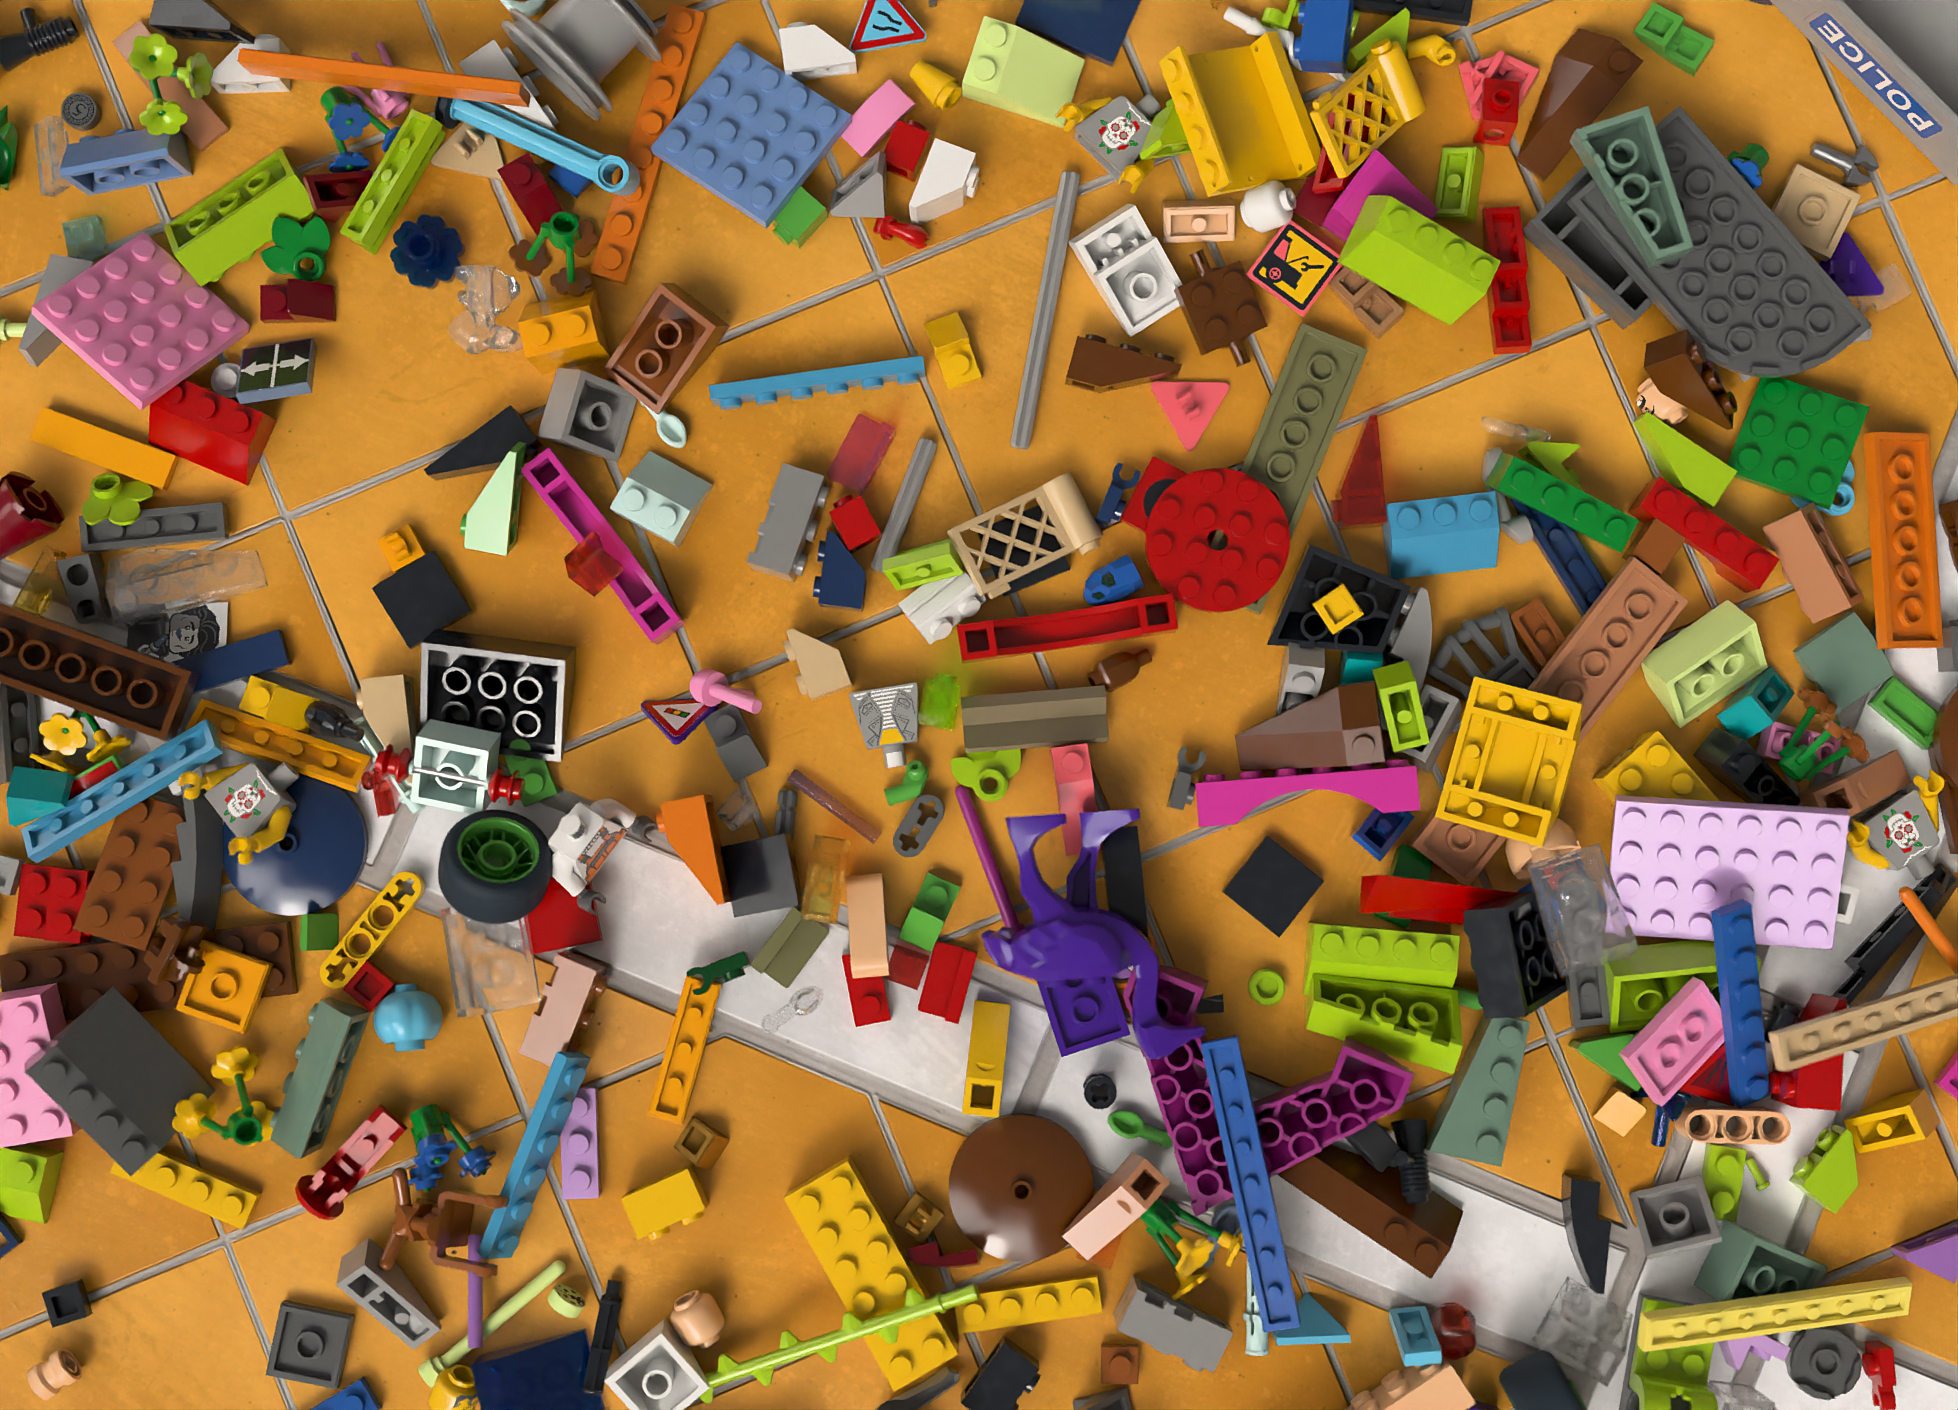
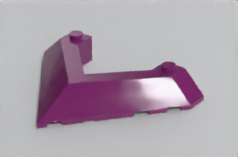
M1159 964L1157 1007L1161 1017L1173 1025L1200 1026L1201 1023L1198 1019L1197 1011L1209 981L1176 967ZM1134 967L1123 993L1131 1016L1136 983ZM1206 1034L1189 1041L1176 1049L1168 1057L1161 1059H1148L1141 1049L1151 1075L1150 1080L1168 1135L1171 1137L1175 1149L1174 1154L1183 1181L1186 1183L1192 1201L1191 1206L1195 1217L1207 1212L1209 1208L1222 1201L1234 1197L1201 1049V1042L1208 1040ZM1345 1037L1333 1070L1254 1101L1253 1104L1270 1178L1320 1152L1324 1147L1333 1142L1344 1139L1367 1127L1369 1123L1380 1117L1399 1110L1413 1079L1414 1072L1382 1051Z

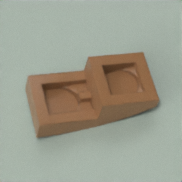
M1346 267L1328 283L1347 308L1378 339L1404 316L1405 310L1378 285Z

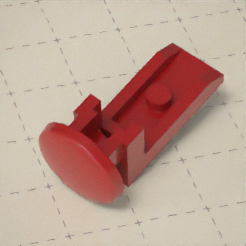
M380 1104L315 1176L304 1175L299 1179L295 1186V1192L301 1205L313 1216L323 1220H334L339 1217L344 1211L343 1199L408 1128Z

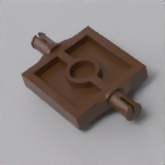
M1204 249L1190 254L1189 256L1198 275L1189 283L1174 289V293L1201 356L1216 349L1229 348L1237 365L1236 367L1250 362L1251 360L1242 341H1245L1252 333L1268 325L1241 261L1239 260L1225 267L1211 269Z

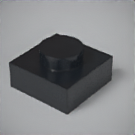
M83 1279L42 1292L52 1328L93 1314Z

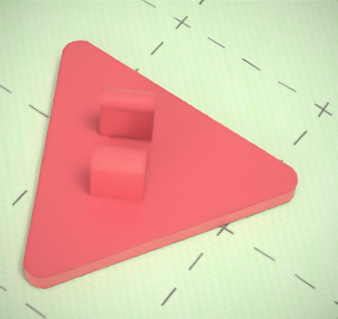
M1161 381L1152 383L1151 390L1186 451L1194 449L1229 390L1227 383Z

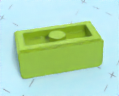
M1476 146L1442 147L1434 204L1438 211L1434 218L1475 223L1484 164V154Z

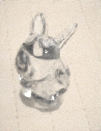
M465 265L455 267V276L458 282L465 285L464 290H460L457 293L458 301L465 306V310L454 317L447 328L451 340L470 354H480L490 349L507 353L523 349L520 333L509 327L497 325L495 318L504 312L521 292L520 284L513 276H508L500 271V268L497 266Z

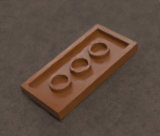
M146 798L116 816L75 921L74 930L146 952L148 951L174 883L171 863L181 861L176 824L186 822L185 810L183 808Z

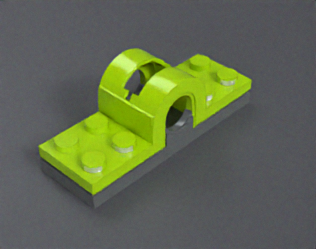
M1638 1293L1619 1410H1718L1716 1396L1707 1386L1714 1342L1643 1352L1637 1345L1641 1312L1698 1304Z

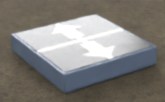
M308 338L242 349L236 390L239 403L247 404L312 393L317 351L314 339Z

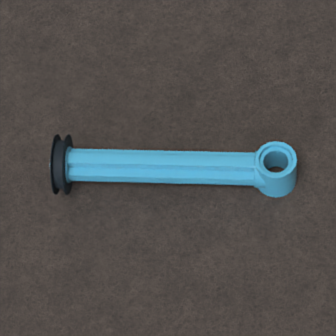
M438 97L435 119L442 125H445L447 129L455 128L462 121L594 181L603 190L618 196H628L635 192L639 186L640 174L637 167L621 157L603 154L492 103ZM621 167L623 178L621 182L614 185L612 174L617 168Z

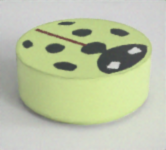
M556 1284L548 1295V1302L551 1307L561 1315L569 1318L578 1317L586 1305L584 1298L566 1285Z

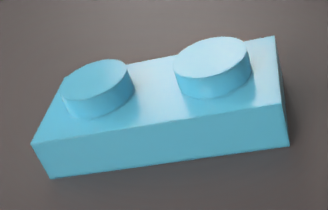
M1416 1306L1389 1309V1322L1404 1366H1425L1427 1364L1442 1363V1351L1426 1307Z

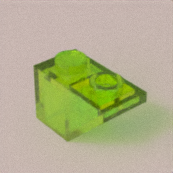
M935 673L934 679L926 678L918 724L954 731L963 690L962 685L956 684V677Z

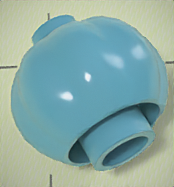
M417 984L395 985V993H391L380 1001L373 1016L374 1030L377 1036L385 1044L395 1043V1052L425 1049V1040L434 1039L438 1035L443 1023V1013L439 1002L431 994L417 990Z

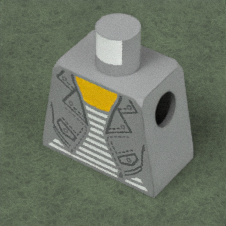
M917 682L849 693V698L867 749L882 748L886 769L906 766L904 744L918 742L919 689Z

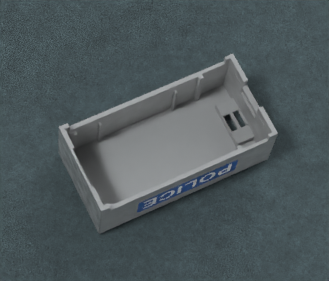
M1770 0L1955 186L1958 185V0Z

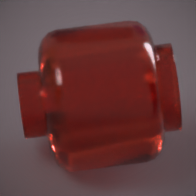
M1445 1303L1435 1308L1429 1318L1439 1342L1442 1356L1449 1360H1457L1470 1355L1477 1344L1475 1316L1470 1310L1458 1303Z

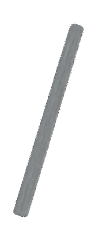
M1063 171L1061 173L1012 431L1011 446L1022 450L1028 449L1030 445L1080 181V175L1071 171Z

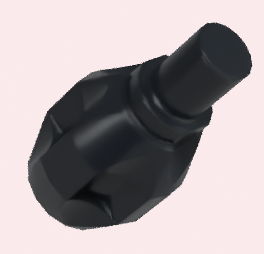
M314 701L305 711V722L311 730L321 735L341 738L348 737L356 742L361 741L364 737V729L354 725L346 712L334 704Z

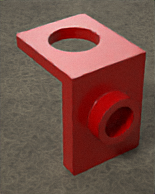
M1484 78L1482 83L1481 119L1473 136V143L1497 146L1509 145L1518 124L1520 85L1518 81ZM1491 129H1498L1503 131L1504 134L1488 136L1485 132Z

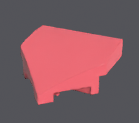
M1503 50L1497 52L1496 56L1474 63L1467 61L1458 64L1472 119L1480 122L1482 83L1484 78L1518 81L1520 83V109L1539 76V69L1509 55L1504 56ZM1492 129L1500 134H1504L1501 130Z

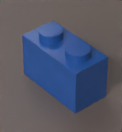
M1306 0V2L1300 3L1299 24H1303L1301 37H1296L1294 59H1298L1303 72L1346 73L1355 6L1354 0Z

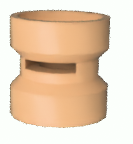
M66 1348L58 1349L49 1356L46 1363L39 1362L27 1372V1379L31 1388L44 1400H49L60 1392L63 1385L69 1386L82 1376V1369L78 1360Z

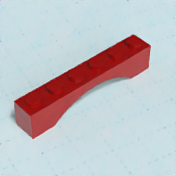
M1173 593L1136 598L1072 611L957 625L962 664L1175 633L1178 630Z

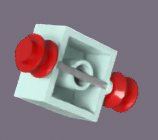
M430 719L416 736L414 759L409 748L405 747L401 753H395L393 745L388 744L385 750L378 752L375 762V770L380 772L381 780H385L389 774H393L396 776L397 783H402L409 774L413 775L410 802L468 814L486 810L491 802L496 803L500 797L507 798L508 806H512L515 800H521L525 788V779L520 778L519 770H516L512 776H507L503 767L497 769L501 733Z

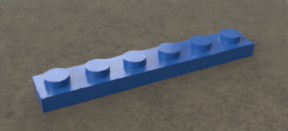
M1740 899L1711 911L1730 1098L1731 1103L1739 1108H1743L1770 1096L1752 905Z

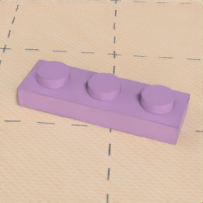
M579 1087L572 1105V1111L567 1117L560 1135L562 1200L599 1198L601 1196L598 1087Z

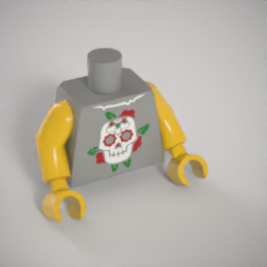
M1147 94L1135 106L1123 95L1116 99L1105 97L1078 105L1068 102L1056 113L1055 118L1064 117L1068 120L1063 127L1066 132L1070 131L1075 124H1078L1075 127L1074 139L1117 180L1119 185H1122L1125 181L1130 182L1133 185L1130 190L1131 193H1136L1141 182L1153 170L1155 159L1141 160L1140 151L1152 124L1150 120L1161 111L1159 103L1151 95Z
M286 761L281 763L273 772L257 763H245L203 773L202 778L195 772H184L178 779V786L186 784L195 785L184 790V797L189 800L197 798L200 795L201 789L205 788L207 790L204 796L236 835L229 842L230 855H235L238 851H242L238 854V861L240 864L247 865L252 861L254 851L259 853L285 837L292 817L291 814L297 805L286 789L300 775Z
M1932 769L1929 770L1930 776L1927 781L1920 775H1917L1913 778V782L1920 788L1918 792L1916 789H1901L1858 819H1852V823L1848 825L1847 840L1855 859L1879 870L1898 871L1907 867L1915 880L1923 879L1933 873L1935 868L1925 853L1940 843L1937 834L1939 831L1938 793L1944 787V779Z

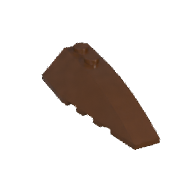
M1332 1144L1277 1174L1430 1279H1432L1452 1248L1463 1214V1210L1432 1189H1430L1431 1194L1428 1195V1203L1406 1204V1197L1402 1196L1403 1191L1401 1190L1399 1168L1388 1166L1384 1171L1380 1172L1360 1154H1355Z

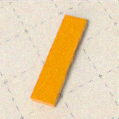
M45 407L41 408L29 439L166 491L179 461V457Z
M686 975L647 1114L681 1125L686 1117L723 984L713 981L707 993L694 995L693 990L702 987L704 984V978L695 975L692 977H687Z

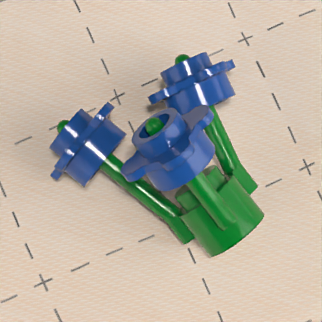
M437 1104L421 1107L410 1114V1119L414 1126L410 1130L414 1137L417 1151L414 1163L419 1167L409 1169L410 1180H408L409 1186L415 1185L416 1191L424 1190L429 1192L431 1188L438 1187L437 1180L444 1179L445 1177L444 1173H440L439 1166L448 1161V1155L457 1148L456 1143L465 1153V1156L458 1162L463 1169L459 1174L461 1178L466 1175H472L473 1178L485 1175L492 1166L489 1160L497 1153L495 1151L488 1153L483 1145L472 1150L452 1123L449 1113H440ZM443 1128L447 1129L455 1141H447Z

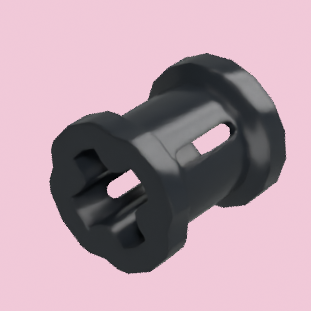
M1104 1073L1091 1074L1085 1079L1083 1094L1091 1107L1102 1110L1114 1103L1117 1091L1109 1076ZM1106 1083L1105 1090L1108 1095L1105 1098L1100 1095L1095 1099L1092 1098L1094 1092L1091 1087L1094 1084L1102 1086Z

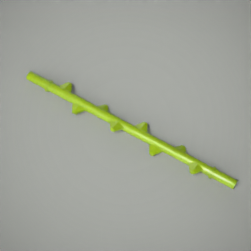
M972 1284L945 1294L937 1293L935 1297L926 1299L915 1288L907 1290L905 1307L865 1321H862L850 1311L845 1312L841 1329L802 1342L789 1330L784 1331L781 1334L778 1350L740 1363L726 1353H723L719 1356L718 1370L704 1374L710 1384V1388L698 1398L706 1404L713 1401L714 1387L751 1374L764 1386L770 1385L775 1366L814 1353L819 1354L828 1362H834L838 1345L874 1333H878L889 1344L896 1343L899 1325L937 1312L945 1313L949 1308L979 1299V1289L976 1284Z

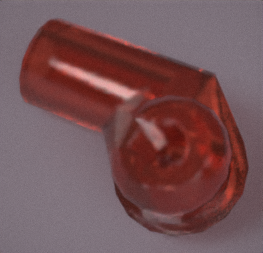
M375 768L372 771H365L361 776V783L366 790H373L378 817L396 814L393 793L388 777L385 780H381L380 772L376 771Z

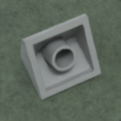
M1701 1175L1629 1193L1648 1259L1722 1242Z

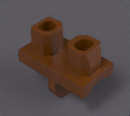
M179 916L163 918L158 930L166 938L164 945H153L148 949L143 959L151 968L147 979L152 984L158 985L162 981L181 982L186 980L189 973H201L205 966V961L198 956L201 950L199 944L208 927L201 921L187 922Z

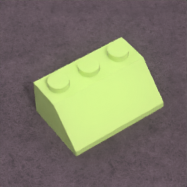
M1729 600L1711 609L1706 615L1679 631L1661 646L1651 650L1641 663L1647 684L1679 728L1768 668L1756 622Z

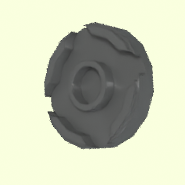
M1834 1326L1801 1330L1794 1335L1788 1345L1790 1351L1785 1359L1788 1375L1796 1387L1813 1398L1822 1400L1836 1399L1835 1397L1840 1396L1842 1393L1846 1394L1851 1391L1860 1378L1862 1359L1855 1342L1850 1336Z

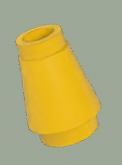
M924 60L917 62L910 72V78L914 80L935 108H942L944 111H947L957 103L962 95V88L958 85V79L927 64Z

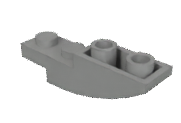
M1422 587L1414 590L1413 594L1408 593L1400 612L1403 616L1398 627L1394 626L1386 644L1388 649L1385 653V656L1396 660L1397 663L1409 661L1418 694H1420L1427 672L1432 641L1431 606L1428 591ZM1377 696L1383 732L1387 731L1388 729L1383 715L1379 697Z

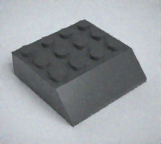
M1584 166L1524 227L1523 234L1624 330L1635 322L1653 302L1567 204L1575 194L1593 180Z

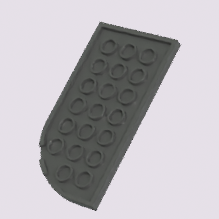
M1680 106L1658 123L1655 129L1694 246L1685 257L1649 268L1594 180L1589 182L1567 202L1569 207L1679 332L1688 329L1694 341L1702 343L1706 358L1730 371L1748 376L1773 378L1802 373L1835 357L1872 326Z

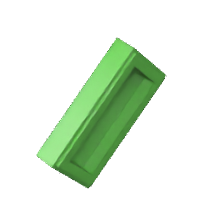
M1891 676L1882 684L1867 704L1920 749L1926 750L1933 743L1934 724L1938 712L1899 679Z

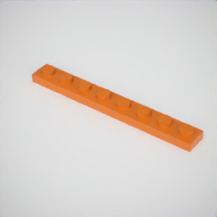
M670 3L658 44L662 60L659 62L653 61L624 157L625 160L637 167L640 174L639 186L635 192L628 196L622 197L613 194L590 270L592 276L627 285L663 164V160L652 153L651 146L678 114L705 24L706 16L704 12ZM622 168L620 170L617 184L621 182L623 178Z

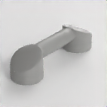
M1500 447L1487 450L1484 455L1481 474L1484 484L1501 452L1503 453ZM1485 485L1487 492L1495 491L1499 525L1502 531L1516 543L1524 544L1532 541L1533 531L1526 515L1520 514L1512 517L1505 496Z

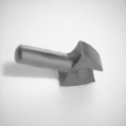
M1816 142L1810 150L1811 156L1843 170L1845 179L1841 184L1842 186L1858 187L1867 185L1874 180L1869 176L1860 174L1856 167L1858 165L1872 172L1879 168L1874 156L1863 146L1853 156L1845 155L1819 142Z

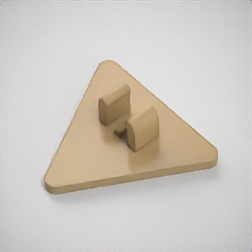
M463 123L431 159V163L437 167L503 181L497 170L505 165L496 137L466 123Z

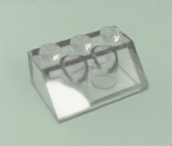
M453 907L440 909L457 1017H473L541 1003L527 915L509 923L488 924L469 919L457 912Z

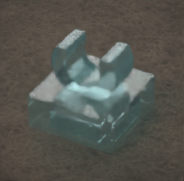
M94 215L62 222L69 257L83 259L109 253L102 218Z

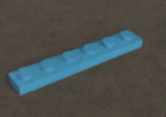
M923 356L709 385L710 399L714 406L720 405L722 410H732L742 407V402L756 400L757 405L776 403L777 397L791 396L792 400H803L813 397L812 392L826 390L828 395H839L847 393L848 387L862 386L863 390H874L884 387V382L898 381V385H910L918 383L919 377H926Z
M207 719L203 720L68 801L67 807L42 816L22 828L21 832L28 858L37 863L175 782L184 772H192L224 753L215 725Z
M556 1052L500 1193L501 1196L508 1197L507 1207L494 1209L477 1251L478 1254L487 1260L510 1258L519 1244V1238L526 1220L531 1214L533 1202L540 1185L545 1179L547 1167L553 1152L558 1146L559 1137L567 1117L572 1111V1105L580 1084L586 1075V1069L591 1058L582 1052Z

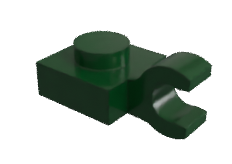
M742 951L705 967L691 968L686 972L687 977L700 974L704 978L703 986L693 990L694 995L707 993L715 979L723 977L726 983L745 976L744 969L750 967V961L747 953Z

